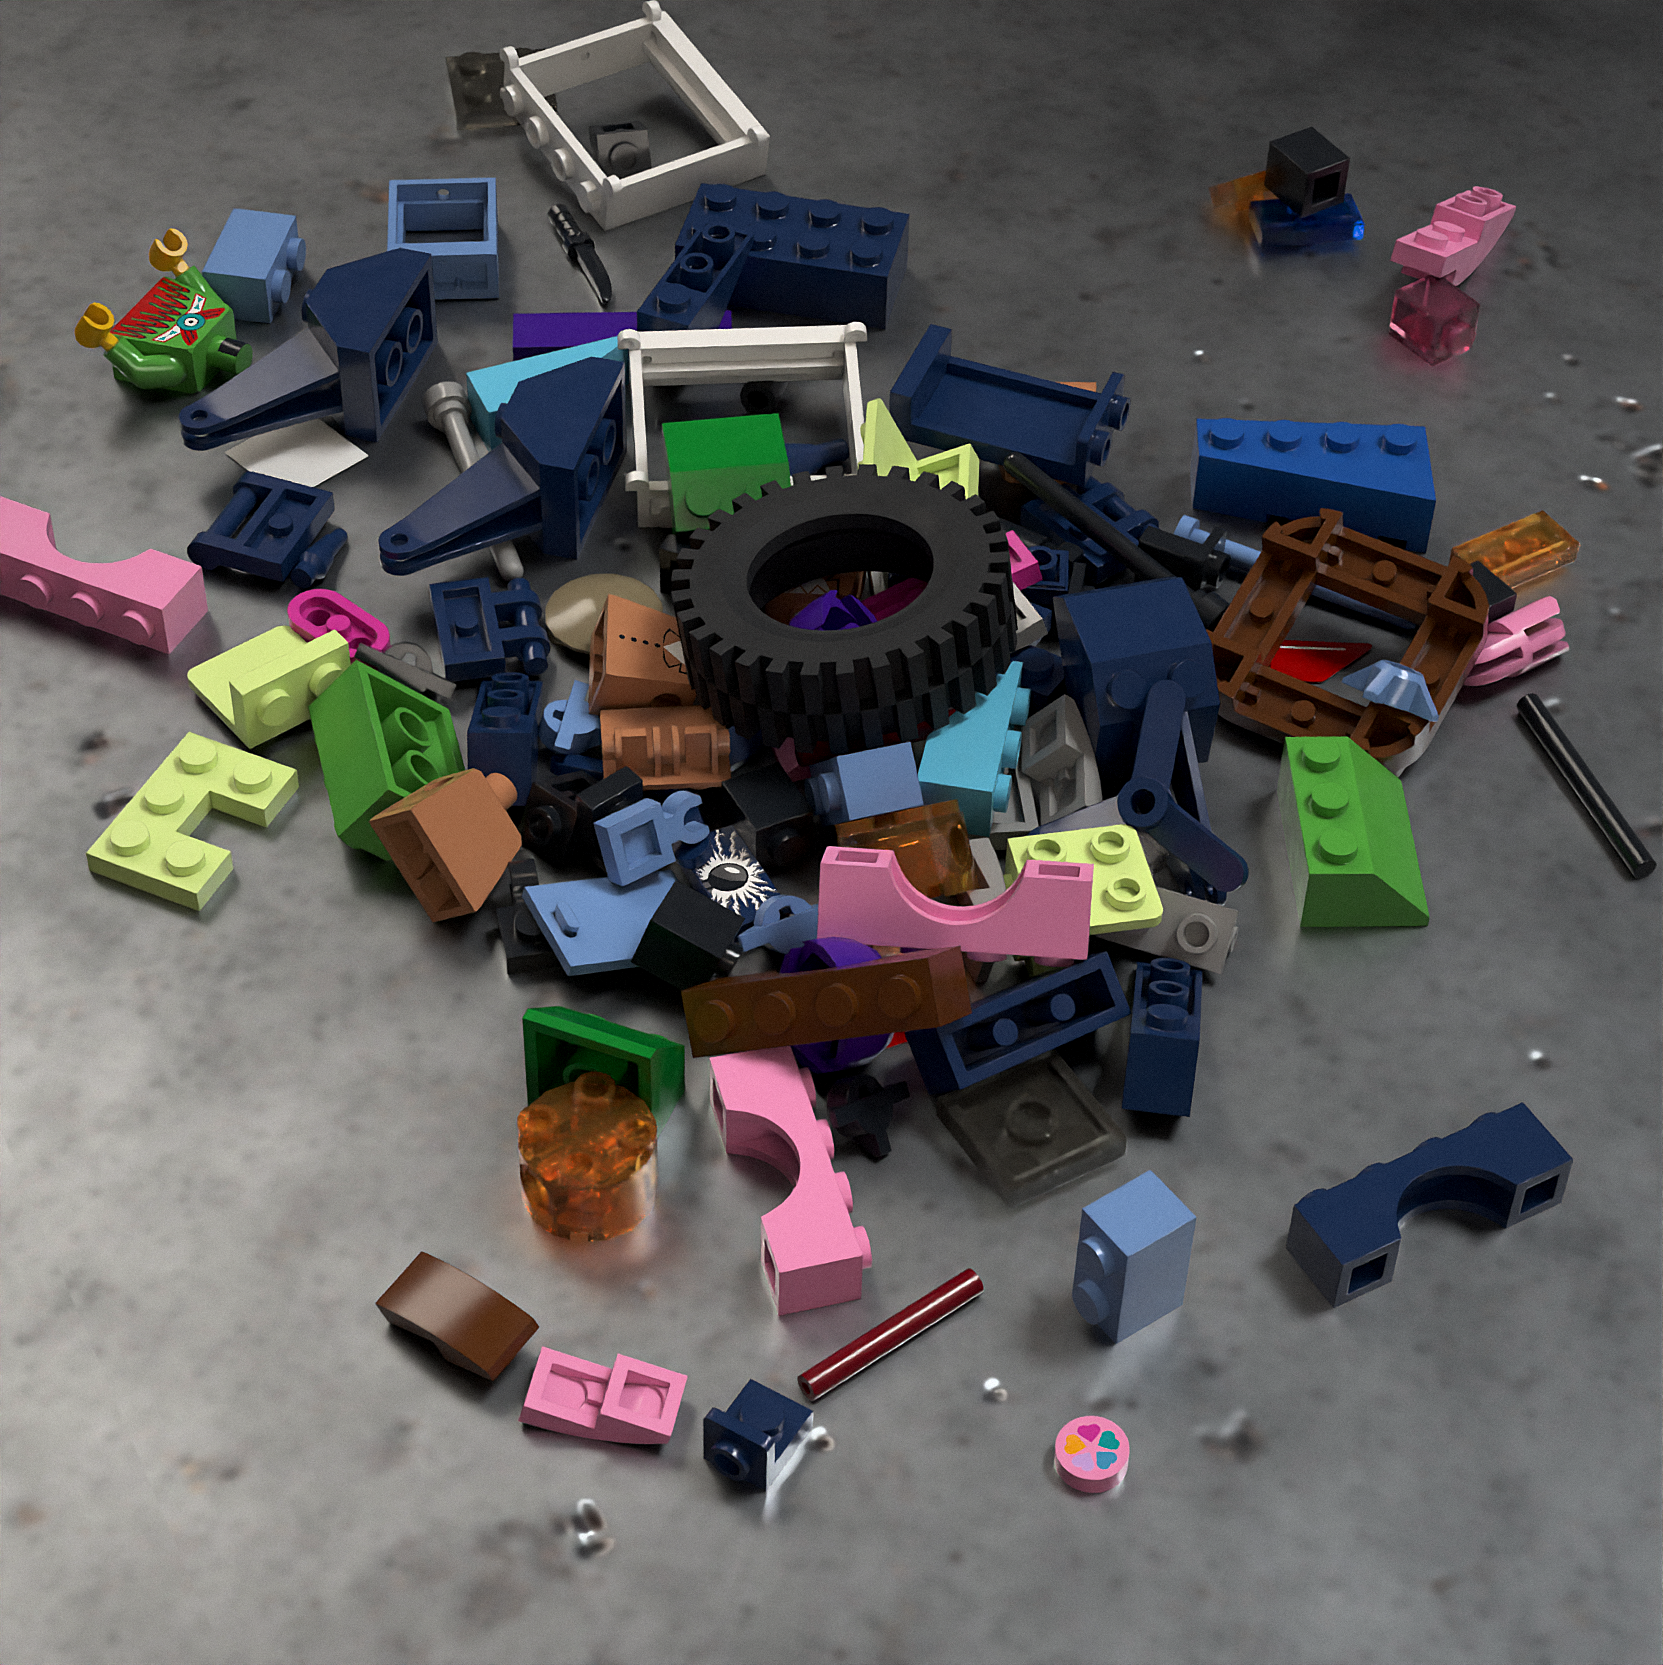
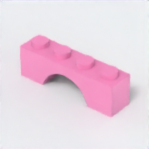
M0 496L1 595L166 654H170L208 612L202 566L153 549H149L135 557L112 563H87L71 559L56 549L50 513Z
M827 846L820 862L817 939L843 937L853 939L873 948V945L900 947V953L960 946L961 951L967 952L966 956L969 959L980 962H1000L1005 960L1007 955L1034 956V962L1044 966H1070L1074 963V959L1087 960L1094 864L1027 859L1017 879L998 897L974 906H950L936 902L915 889L901 871L893 850Z
M791 1046L711 1057L710 1104L726 1153L762 1160L783 1173L794 1187L792 1193L783 1203L761 1217V1263L778 1316L861 1299L862 1270L872 1267L870 1243L865 1228L863 1226L853 1227L849 1216V1213L853 1211L850 1184L844 1171L834 1173L830 1161L834 1159L832 1133L826 1119L816 1120L812 1108L816 1107V1093L809 1068L798 1069Z

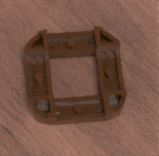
M1320 508V517H1305L1291 521L1283 526H1280L1276 521L1262 535V551L1215 630L1212 632L1206 629L1212 643L1220 700L1218 714L1233 724L1281 744H1284L1285 737L1348 736L1390 772L1399 777L1404 772L1405 767L1415 762L1428 748L1485 646L1489 622V604L1486 593L1473 576V567L1464 560L1453 556L1449 565L1444 566L1343 526V512ZM1316 585L1420 626L1399 664L1423 674L1426 686L1439 715L1437 722H1431L1408 711L1372 701L1365 707L1268 667Z

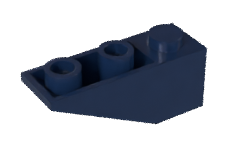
M704 219L637 310V332L718 329L755 240V233L734 228L726 223L712 222Z
M507 672L495 674L492 676V681H482L467 731L468 769L475 768L481 771L485 778L491 773L504 775L513 783L517 790V800L512 806H526L532 783L537 780L540 739L538 727L542 711L543 681H529V677L526 674Z
M1157 958L1152 960L1151 964L1137 962L1121 1109L1190 1117L1200 1042L1202 970L1191 969L1190 965L1182 960Z

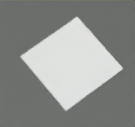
M319 418L256 435L225 452V454L248 471L310 487L319 485L369 456Z

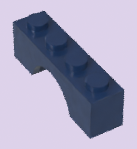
M1523 1102L1499 1113L1488 1112L1475 1119L1468 1127L1444 1138L1433 1137L1427 1139L1412 1152L1386 1164L1380 1162L1371 1164L1364 1168L1355 1178L1328 1190L1320 1188L1305 1195L1293 1206L1286 1249L1330 1305L1336 1308L1392 1282L1402 1239L1399 1227L1409 1219L1432 1210L1455 1209L1481 1215L1506 1229L1562 1203L1574 1159Z

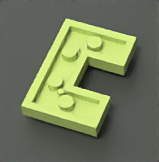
M188 732L86 852L89 871L200 911L232 872L233 863L231 851L190 837L191 833L212 808L267 828L299 788L297 770Z

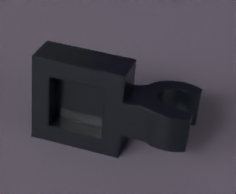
M534 858L508 862L511 878L509 889L513 906L496 908L497 926L507 975L562 967L522 898L524 887L539 885Z

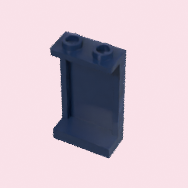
M930 324L890 390L889 413L905 441L944 451L970 443L979 460L1002 466L1006 455L1011 452H1019L1051 478L1085 487L1095 466L1103 467L1110 453L1114 430L1122 431L1126 425L1131 400L1129 397L1123 396L1125 375L1112 372L1102 393H1097L951 356L952 329Z

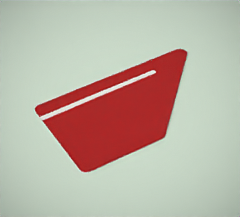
M1284 640L1271 661L1270 668L1304 682L1322 683L1371 650L1372 645L1369 643Z

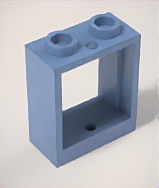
M496 177L389 180L387 251L405 248L431 254L435 300L499 298ZM446 189L449 193L447 195H440L438 190ZM484 229V241L406 243V231Z

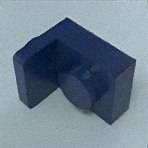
M750 1379L726 1412L712 1407L704 1417L703 1458L711 1462L713 1467L727 1478L736 1481L745 1480L767 1491L812 1430L813 1410Z

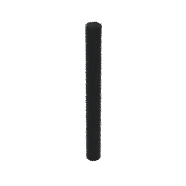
M1531 693L1523 696L1517 703V710L1634 877L1642 879L1651 875L1657 867L1655 860L1538 695Z

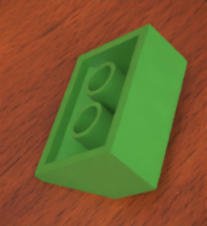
M355 660L308 706L315 735L314 741L318 748L324 774V784L333 813L334 828L338 837L351 848L363 849L388 861L393 859L368 821L429 782L443 776L465 771L448 708Z
M1348 736L1285 737L1277 784V796L1300 927L1428 926L1430 917L1402 781Z

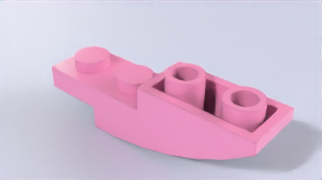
M1475 186L1472 188V191H1465L1436 204L1430 225L1397 239L1390 261L1403 265L1401 271L1403 274L1451 290L1463 282L1488 255L1513 218L1516 206L1502 202L1503 195L1495 190Z

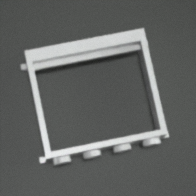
M656 0L643 3L642 11L647 17L528 56L518 58L513 46L500 50V58L505 63L504 87L500 88V98L503 100L504 110L509 116H514L525 129L531 145L536 149L540 148L551 162L557 178L561 181H566L577 195L578 202L585 213L590 212L604 231L694 200L701 183L735 186L766 175L770 135L666 11L661 12V8ZM650 62L718 146L620 180L616 175L607 177L544 97Z
M851 322L847 325L646 332L626 329L621 331L617 336L618 350L629 349L635 471L629 472L625 477L626 491H636L638 527L672 528L667 481H649L643 386L747 383L748 381L771 380L775 382L842 380L852 474H844V476L857 475L858 462L863 460L864 444L861 438L860 427L864 423L856 342L867 341L866 326L861 322ZM826 475L810 476L812 481L827 478ZM790 476L791 486H793V479Z

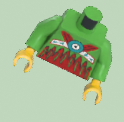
M170 228L163 238L165 247L158 239H155L149 250V261L157 270L163 272L172 271L176 278L172 279L163 276L113 328L115 320L112 312L100 303H91L75 327V337L78 343L84 347L97 348L101 346L105 350L103 356L112 364L115 379L132 382L142 389L165 388L193 394L201 392L220 370L235 375L244 371L251 365L253 350L250 344L237 340L234 313L230 306L225 304L195 265L189 268L182 259L188 246L185 236L180 231Z

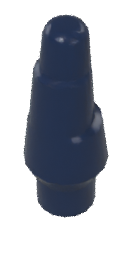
M341 528L335 529L300 554L297 559V566L290 573L292 582L299 588L305 589L310 587L314 581L325 578L334 562V557L348 539L347 532Z

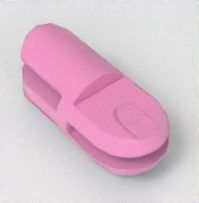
M1551 596L1538 599L1489 623L1485 646L1463 685L1481 686L1498 681L1506 676L1509 678L1518 677L1568 652V643L1560 640L1566 634L1562 620L1549 618L1560 612L1557 600Z

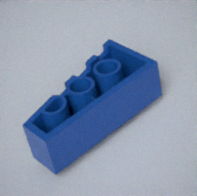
M1232 418L1196 419L1190 466L1193 509L1265 523L1272 515L1285 517L1291 522L1305 517H1320V508L1332 509L1343 512L1344 527L1377 540L1379 536L1407 541L1405 550L1426 554L1436 496L1425 426L1351 424L1347 422L1312 423L1289 420L1253 421L1235 420Z

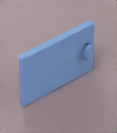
M672 870L652 872L623 887L610 882L608 877L524 887L522 898L567 976L639 967L631 963L632 957L649 921L675 880L678 881Z

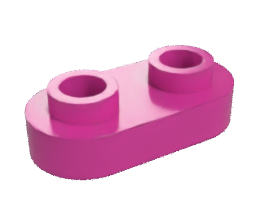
M328 589L308 590L295 596L288 605L289 627L308 643L335 629L349 644L351 664L358 660L377 670L376 666L354 657L359 644L363 643L383 651L391 646L389 630L385 624L335 591Z

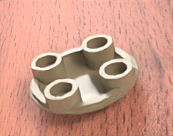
M614 573L590 574L569 581L556 590L545 606L548 639L555 645L566 646L573 651L590 655L591 635L608 594L622 597L663 613L662 602L652 588L635 578Z

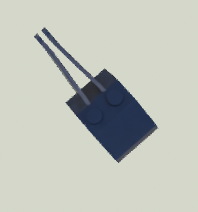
M397 248L327 269L315 288L308 290L304 296L301 315L303 322L308 323L307 328L210 394L184 407L180 411L179 424L182 429L181 437L183 444L191 450L205 451L230 442L329 415L333 416L346 436L378 442L438 344L431 254ZM204 434H208V435H206V436H203V437H198V436H195V435H204Z
M591 356L519 381L509 402L501 403L497 410L495 435L502 438V443L408 516L380 534L378 543L381 552L380 564L382 569L391 575L405 576L527 534L544 554L577 560L627 453L625 362Z
M1165 577L1053 597L1067 696L1074 699L1085 724L1095 755L1100 782L1123 778L1126 783L1130 781L1147 693L1158 681H1175L1185 691L1186 704L1171 785L1177 805L1211 831L1198 764L1209 761L1220 700L1212 643L1183 578ZM1147 796L1139 801L1137 806L1141 814H1147L1153 809L1155 797ZM1155 839L1179 886L1181 894L1204 901L1206 897L1208 902L1221 906L1225 905L1227 892L1214 888Z

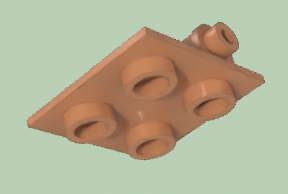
M701 705L600 710L604 778L627 766L643 780V792L646 790L684 788L701 790L709 787H722V781L731 779L729 729H726V725L722 726L713 719L711 707L705 710Z

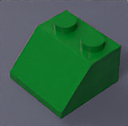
M779 413L662 423L672 534L675 536L689 539L697 528L710 531L709 516L718 509L733 515L732 500L744 493H747L754 500L762 498L760 486L776 480L782 489L791 486L789 462Z
M562 1006L528 1008L522 1017L528 1108L653 1148L685 1091V1045L669 1041L658 1034H647L609 1022L598 1015L584 1014Z

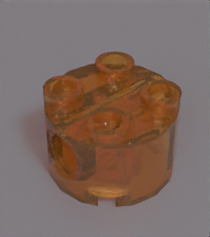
M958 799L835 825L837 847L893 850L906 879L915 889L930 899L939 897L941 894H945L946 897L979 888L964 813L960 811Z
M587 1072L579 1076L575 1082L546 1091L530 1106L520 1111L517 1117L522 1203L535 1223L552 1235L570 1240L571 1231L578 1234L588 1233V1242L607 1241L633 1230L650 1214L656 1201L655 1192L658 1187L656 1119L644 1100L626 1088L616 1085L614 1079L606 1073Z

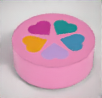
M1098 1416L1076 1418L1067 1423L1057 1435L1054 1457L1056 1470L1062 1480L1074 1489L1087 1493L1108 1491L1116 1487L1127 1473L1130 1450L1129 1442L1123 1430L1106 1418Z

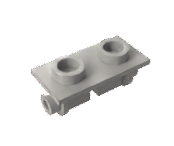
M1155 886L1163 907L1162 921L1159 925L1150 928L1096 935V937L1165 958L1182 960L1189 965L1222 974L1227 953L1232 952L1237 939L1239 928L1235 924L1239 911Z

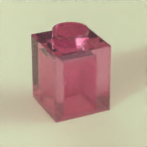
M1428 275L1395 291L1388 334L1431 367H1434L1450 358L1462 355L1472 348L1476 337L1480 304L1444 277L1438 278Z

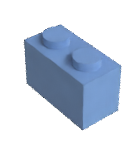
M233 208L202 270V276L222 301L233 310L234 319L271 324L280 303L287 302L290 295L291 279L295 271L302 270L306 257V243L304 239L298 238L296 216Z
M911 742L837 756L809 766L811 778L805 779L804 783L806 800L813 809V816H820L822 827L885 815L924 805Z
M1151 1170L1082 1208L1072 1298L1080 1315L1092 1325L1098 1324L1115 1344L1183 1305L1197 1217Z

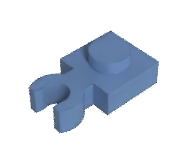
M677 791L667 797L662 807L660 802L645 798L594 822L609 881L623 887L675 862L671 844L677 841L694 844L706 838L710 833L707 825L696 821L684 825L686 812L690 808L701 804V797L688 791Z

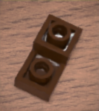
M423 1251L419 1253L375 1303L388 1322L433 1341L447 1361L491 1381L496 1379L540 1328L533 1317L495 1290L460 1269Z

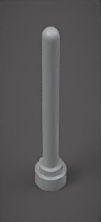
M445 381L433 385L424 394L422 405L431 426L446 434L462 474L480 460L467 428L472 411L464 388L460 384ZM509 540L490 546L503 580L510 582L513 579L522 578L523 566L513 541Z

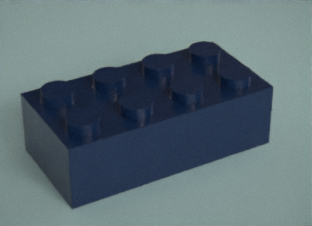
M701 183L675 243V259L704 219L729 224L734 228L755 233V240L728 306L845 324L861 322L866 327L885 330L907 268L910 214L890 211L883 207L867 208L840 204L829 199L813 200L786 196L775 191L759 192L733 188L727 184L712 185Z

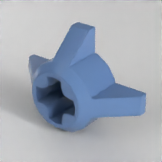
M1380 660L1371 666L1343 677L1342 683L1362 691V697L1374 703L1386 704L1408 711L1431 722H1437L1439 719L1423 674L1412 668L1389 660Z
M574 680L568 700H555L544 709L538 727V736L542 743L552 752L565 755H580L588 749L602 744L600 718L598 715L589 714V703L584 701L589 684Z
M790 895L772 896L767 899L756 911L754 926L738 936L739 944L744 948L743 952L763 945L769 951L781 953L785 956L791 948L803 947L805 944L802 941L817 939L818 904L810 905L802 898ZM779 909H781L783 913L793 915L780 920Z

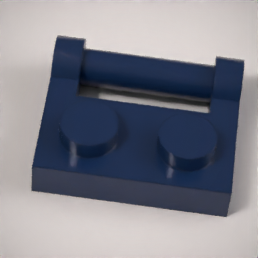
M245 472L233 486L234 496L206 532H199L187 547V554L194 564L202 566V569L212 570L221 565L283 582L296 565L299 555L309 547L335 511L333 492L257 472ZM257 509L237 538H231L251 510Z

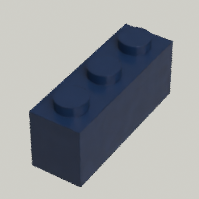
M1105 951L1088 955L1087 960L1074 959V963L1070 966L1051 968L970 1003L972 1014L944 1026L906 1031L904 1034L928 1094L932 1095L961 1090L1132 1013L1109 955Z

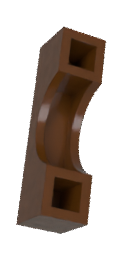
M960 946L896 954L876 960L797 973L770 971L718 978L681 991L693 1058L936 1028L972 1014Z

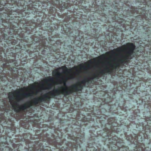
M556 204L552 206L548 211V218L560 237H562L565 252L571 260L577 259L601 302H610L612 298L611 281L603 263L594 250V241L587 232H582L565 205Z

